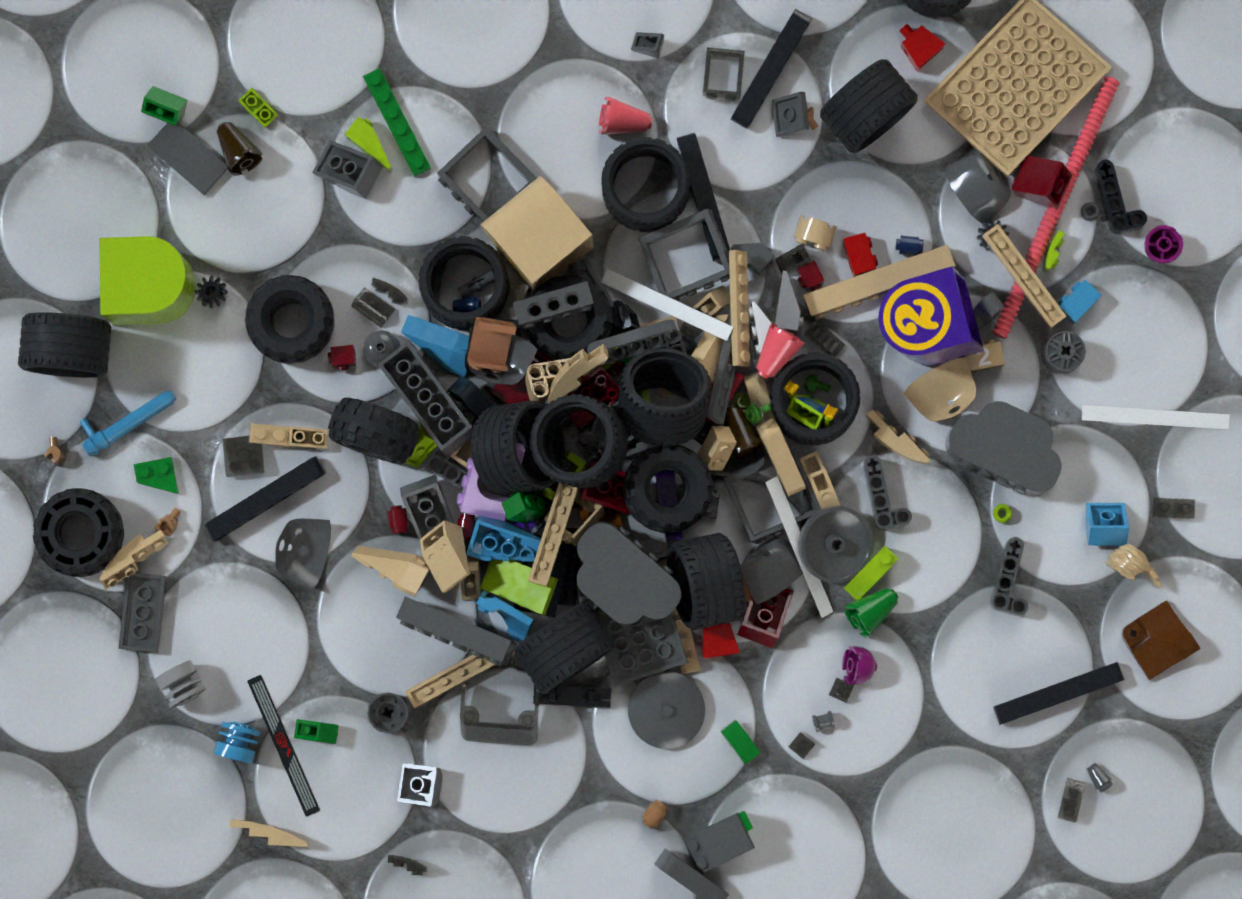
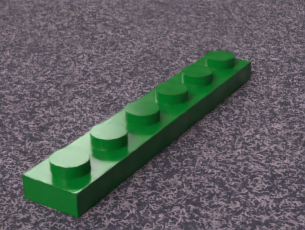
M380 68L364 75L363 78L414 177L430 170L431 167Z

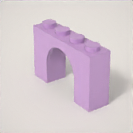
M515 442L517 456L520 464H522L525 448L523 444ZM469 458L467 462L468 473L462 479L463 490L457 497L460 512L505 521L506 514L502 502L507 500L508 497L482 490L477 484L478 474L473 460Z

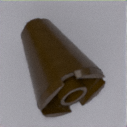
M223 122L218 126L216 133L230 174L239 176L242 175L241 171L247 169L249 172L257 167L263 159L261 157L263 155L261 150L233 123Z
M736 405L727 407L724 426L730 428L737 442L729 460L732 461L733 457H735L736 461L755 455V450L759 448L760 451L764 450L765 445L751 422L746 418L741 407H736Z

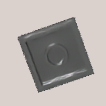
M801 91L772 100L776 137L809 130L805 92Z

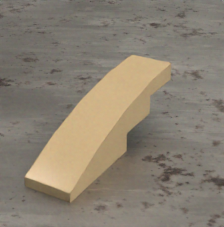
M231 819L230 827L249 828V836L268 837V845L309 846V842L274 826L254 821Z

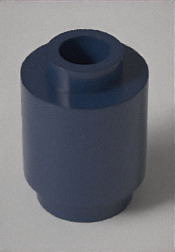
M901 235L900 239H896L895 250H899L901 255L916 256L922 254L924 239Z

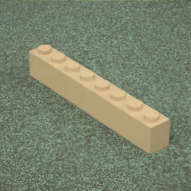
M947 244L804 294L803 300L810 319L815 317V320L826 317V313L831 311L835 314L843 311L846 306H859L863 300H876L880 298V294L888 292L893 286L904 280L951 266L955 268V263Z

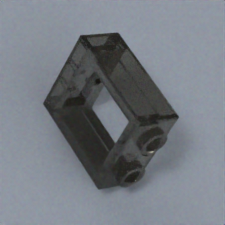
M707 47L702 96H706V99L717 100V97L725 98L726 101L731 102L740 99L745 51ZM711 59L739 62L736 92L708 89Z

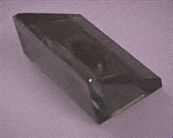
M365 287L354 298L351 305L352 308L380 328L385 325L395 311L393 307Z

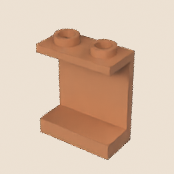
M476 317L467 358L471 368L476 370L487 368L495 373L508 371L506 365L511 336L512 334L515 335L517 328L514 322Z

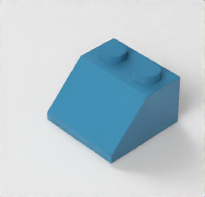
M1086 503V535L1088 545L1123 546L1127 544L1129 525L1125 503Z

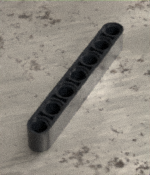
M798 9L793 11L730 120L748 129L809 26L812 17Z
M694 132L677 137L680 153L689 169L690 187L698 212L705 209L712 210L729 253L730 247L696 134ZM704 221L701 223L712 260L716 262L721 259L708 225Z
M314 456L204 524V527L212 541L216 542L326 474V471L317 456Z
M1115 662L993 706L998 723L1001 725L1125 679L1119 663Z

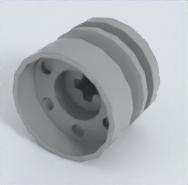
M191 660L183 662L155 678L160 691L167 689L171 691L164 697L165 700L175 698L168 703L170 708L183 706L198 698L206 690L204 685L195 688L202 680L201 678L191 680L190 677L197 672Z

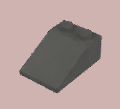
M330 140L312 173L351 194L366 199L383 165L370 155Z
M436 474L400 487L401 498L419 541L444 520L455 524Z
M735 813L684 838L700 873H704L755 848L739 813Z

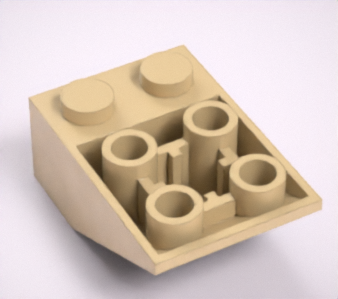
M444 520L420 539L422 556L442 593L445 594L469 575L461 526Z

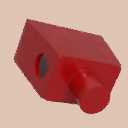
M906 24L899 31L906 38L901 43V49L917 72L945 47V43L922 25L914 31Z
M730 623L703 628V659L740 653Z

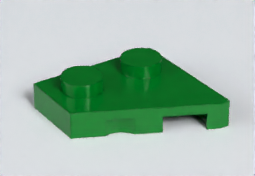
M172 457L133 464L138 484L179 494Z

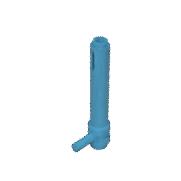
M171 390L165 391L105 430H100L96 433L87 418L82 419L80 423L89 436L82 444L83 448L90 457L92 455L96 456L100 453V450L103 448L107 449L111 446V443L174 404V401L177 400Z

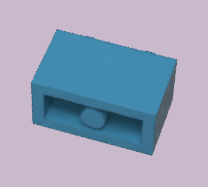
M1086 280L1082 283L1078 281L1071 288L1073 292L1069 296L1064 295L1057 302L1067 316L1065 318L1072 325L1102 296Z

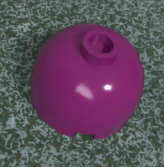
M1157 226L1145 238V253L1155 263H1171L1182 253L1183 238L1171 226Z
M849 646L850 650L846 649L843 656L842 670L846 669L847 676H844V680L849 685L864 684L872 678L877 670V662L868 649L860 646Z

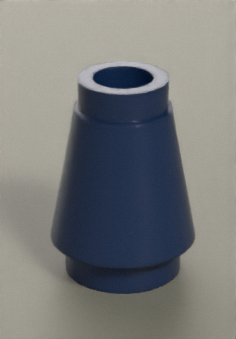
M473 296L453 300V311L466 313L481 308V299Z

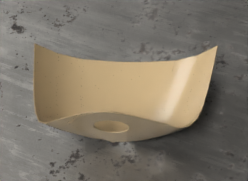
M961 357L945 362L928 371L910 384L903 394L926 419L936 422L955 417L965 410L976 397V386L966 358ZM949 400L954 401V403L948 405ZM960 406L957 412L949 413L954 407Z

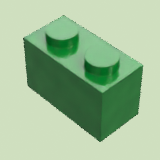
M152 86L144 96L141 112L176 126L185 114L187 99Z
M518 492L502 502L506 517L511 521L530 524L547 514L545 502L541 496Z

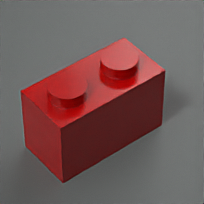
M866 232L843 239L842 243L853 277L876 270L878 261L876 255L871 253L870 248L873 245L870 236H866Z

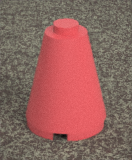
M606 96L604 100H607V103L602 104L599 125L602 126V130H599V134L646 132L647 129H651L652 118L649 117V113Z
M771 323L756 366L759 370L758 374L766 379L769 376L773 378L805 343L787 330L779 329L778 325Z

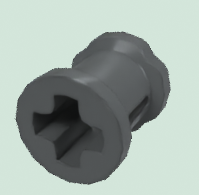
M831 711L820 716L812 715L816 732L823 728L835 727Z

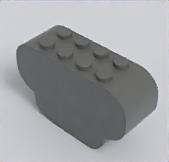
M995 401L985 406L978 415L967 414L960 417L953 424L946 438L945 446L947 453L953 460L960 463V467L966 470L974 469L978 471L977 474L984 478H994L995 483L1004 487L1009 485L1013 487L1012 491L1021 495L1026 493L1036 496L1045 493L1055 485L1061 473L1062 464L1060 457L1054 450L1050 449L1054 439L1050 425L1043 419L1006 402Z
M607 521L593 524L582 535L577 546L578 555L584 563L577 574V584L581 592L613 620L621 624H632L643 615L651 619H662L668 616L676 608L682 595L681 584L673 575L674 570L667 564L662 566L658 562L659 558L653 552L648 554L643 549L645 546L638 539L633 541L629 537L630 533L624 527L618 528L615 524Z

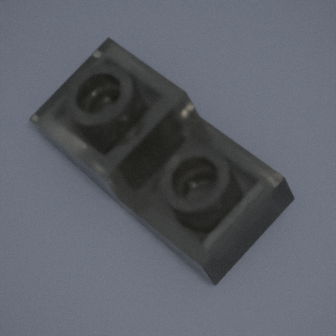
M372 279L371 286L375 288L376 292L386 294V291H389L388 298L392 300L391 303L396 305L408 304V298L399 289L380 279Z
M1154 497L1153 517L1194 519L1195 499Z
M1067 778L1058 819L1077 822L1086 782Z
M388 855V863H392V867H404V863H407V871H411V875H423V872L428 871L427 866L414 859L400 855Z

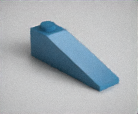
M408 315L401 333L446 371L465 378L468 371L465 368V354L468 349L469 336Z
M479 516L466 555L484 561L521 560L534 562L541 538L502 520Z

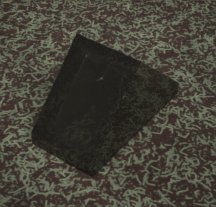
M804 244L798 245L775 259L781 274L783 271H787L790 274L797 271V268L811 262Z

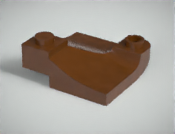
M1167 600L1135 619L1122 630L1123 641L1148 680H1151L1201 649ZM1131 630L1136 632L1135 637L1129 635Z

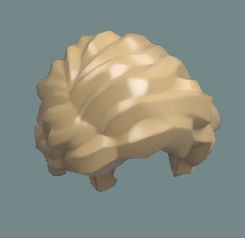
M1125 544L1118 547V549H1114V552L1110 553L1105 562L1106 566H1110L1114 571H1118L1122 576L1132 581L1135 580V575L1145 571L1156 587L1159 588L1161 586L1159 576L1154 571V568L1151 567L1145 554L1131 544Z

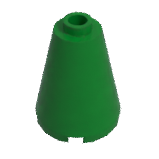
M885 588L848 603L844 606L847 609L844 613L854 629L859 628L862 631L859 634L867 638L898 604V595L893 589Z

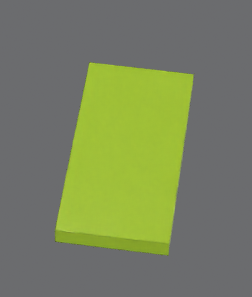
M491 560L480 588L536 613L545 615L558 579L551 576L548 586L544 587L528 582L532 570L531 567L515 560Z

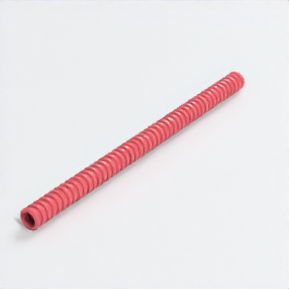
M1104 77L1103 80L1105 82H1102V87L1099 88L1100 93H1097V98L1094 99L1093 109H1090V114L1087 115L1088 119L1085 120V125L1082 126L1083 130L1080 131L1081 135L1078 136V141L1075 142L1076 146L1073 147L1074 151L1070 153L1071 157L1068 158L1069 162L1066 163V166L1073 176L1057 210L1047 207L1048 210L1044 212L1045 216L1042 217L1043 221L1039 223L1041 226L1037 228L1038 232L1035 233L1036 237H1033V243L1030 244L1031 248L1027 250L1029 253L1025 255V261L1035 274L1037 272L1036 268H1039L1038 263H1041V258L1044 256L1043 252H1046L1045 247H1048V241H1051L1050 236L1054 234L1052 231H1055V225H1058L1057 220H1060V215L1063 214L1064 204H1067V199L1070 198L1069 193H1072V188L1075 186L1074 183L1077 182L1076 177H1079V172L1082 171L1083 161H1086V156L1089 155L1088 150H1091V145L1094 144L1095 134H1098V129L1101 128L1100 124L1103 123L1102 119L1106 117L1107 108L1110 107V102L1113 101L1112 97L1115 96L1114 92L1117 91V87L1120 85L1119 81L1112 77ZM1015 281L1013 282L1014 286L1011 287L1012 291L1008 293L1010 296L1006 298L1007 302H1004L1005 307L1002 313L999 314L1000 318L996 320L998 323L994 325L995 329H992V333L995 336L1003 339L1008 338L1007 333L1011 331L1009 328H1012V322H1015L1014 317H1017V311H1020L1019 306L1023 304L1021 301L1025 299V294Z

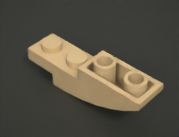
M604 344L589 354L582 349L564 364L549 387L547 395L548 404L552 400H557L558 397L576 391L581 385V376H586L590 373L591 369L597 365L601 366L607 361L608 349Z
M872 409L866 415V418L878 429L873 436L882 445L907 460L924 465L929 463L930 459L928 457L930 455L924 448H918L915 444L917 441L911 434L906 435L904 432L898 437L896 435L898 433L892 425L888 426L883 421L885 418L878 410L875 412Z
M250 424L249 443L280 447L327 449L328 430Z
M816 451L799 458L820 508L841 506L818 452Z
M161 530L145 540L140 534L117 552L115 557L107 564L100 577L105 590L109 587H114L122 579L132 576L139 570L136 565L137 562L144 561L149 555L162 550L168 544Z

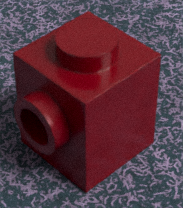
M815 260L797 268L799 275L797 281L801 288H805L806 292L809 290L813 292L822 288L825 280Z
M354 345L330 347L331 352H328V362L332 364L333 368H337V371L349 370V367L357 366Z

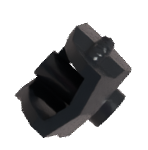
M614 301V330L622 334L641 328L637 314L632 308L622 301Z

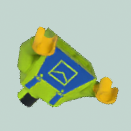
M790 380L784 387L788 392L789 407L786 411L788 415L811 429L832 426L838 408H833L830 404L827 405L812 395L797 396L796 391L799 386Z

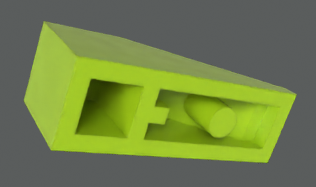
M358 116L345 132V137L367 155L374 157L386 170L391 172L393 169L372 127L373 123L366 118L362 120Z
M884 546L843 589L855 600L861 599L891 568L898 558Z

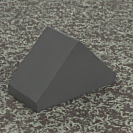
M636 32L631 50L659 59L664 43V34Z

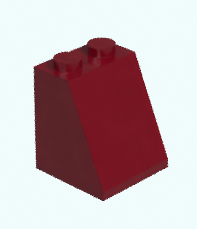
M1027 156L1020 165L1018 177L1012 183V191L1020 198L1057 210L1073 175L1063 162Z

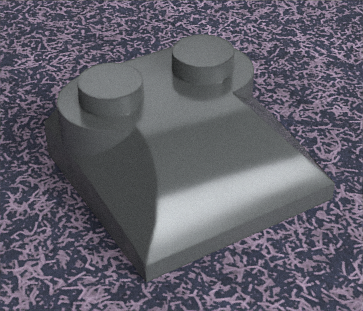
M403 763L397 802L435 807L441 792L443 778L441 769Z

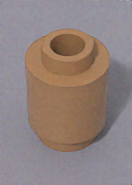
M656 799L654 803L651 802L641 816L644 819L642 823L650 829L653 826L658 828L667 815L666 811L669 808Z

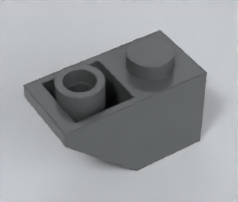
M761 243L734 244L731 247V250L747 251V269L752 274L757 273L760 275L775 257Z

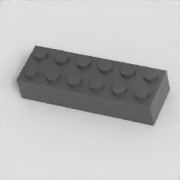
M409 341L378 364L444 454L447 456L451 455L471 439L474 426Z
M406 596L396 616L397 619L401 620L400 624L414 630L417 627V631L428 637H431L432 634L436 635L435 639L448 645L449 642H453L452 646L464 652L469 649L471 650L470 654L483 660L486 656L489 658V662L500 667L502 664L508 666L517 645L509 639Z

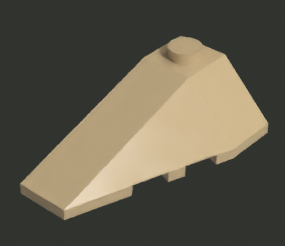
M358 545L351 555L367 568H375L379 571L381 578H389L393 581L392 585L413 597L417 595L430 573V569L423 556Z

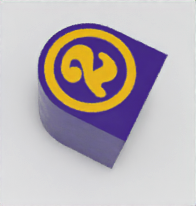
M953 266L904 280L893 286L883 298L878 316L881 333L889 345L911 361L923 365H937L984 351L966 280Z

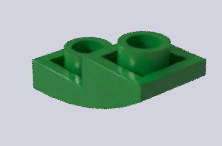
M734 720L720 731L745 765L760 754V751L737 720Z

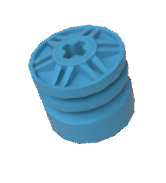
M222 721L221 726L229 728V731H219L220 735L226 737V741H216L213 753L253 764L256 751L248 748L249 744H258L259 741L250 738L251 735L260 737L261 732L252 726L239 722Z

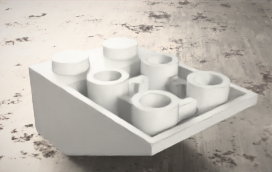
M755 301L751 302V307H748L749 322L753 321L754 325L751 326L752 340H756L757 343L754 348L755 358L759 359L771 322Z

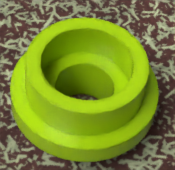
M999 504L993 510V517L999 523H1006L1012 517V510L1006 504ZM1000 510H1004L1006 512L1005 517H1000Z

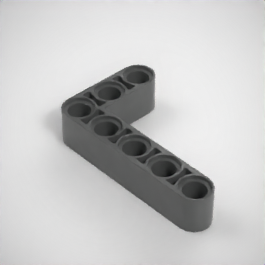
M672 319L595 341L587 347V354L604 344L608 349V359L603 365L636 356L647 350L662 347L686 353L679 327L676 321Z
M462 404V406L460 407V409L462 410V412L469 411V410ZM473 415L469 419L471 424H473L476 420ZM436 446L427 461L429 470L458 489L463 490L462 479L464 475L467 476V472L449 462L451 455L447 456ZM437 459L440 460L442 463L441 467L433 469L431 467L432 462ZM452 469L458 472V476L455 479H449L447 475Z

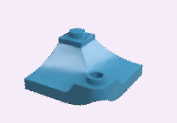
M486 591L482 592L476 602L479 605L477 609L485 614H488V612L492 614L498 612L508 626L507 632L510 633L508 637L517 643L519 640L524 641L535 622L532 618L495 596H491Z

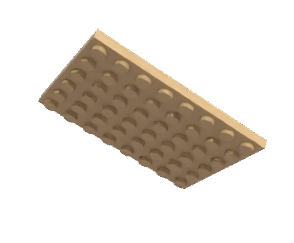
M1019 0L924 99V103L1008 178L1112 69V66L1037 0Z

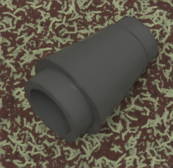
M1096 763L1086 769L1095 789L1099 790L1100 793L1113 785L1112 778Z

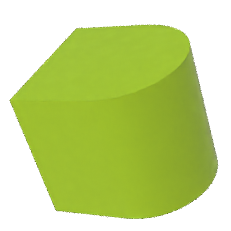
M152 236L99 238L100 315L112 325L169 323L181 317L190 308L195 298V274L190 264L170 243Z

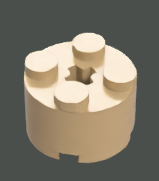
M800 215L794 238H797L796 242L807 246L809 242L815 244L814 247L816 249L826 251V248L831 247L837 226L833 225L830 228L827 222L811 217L804 220V216Z

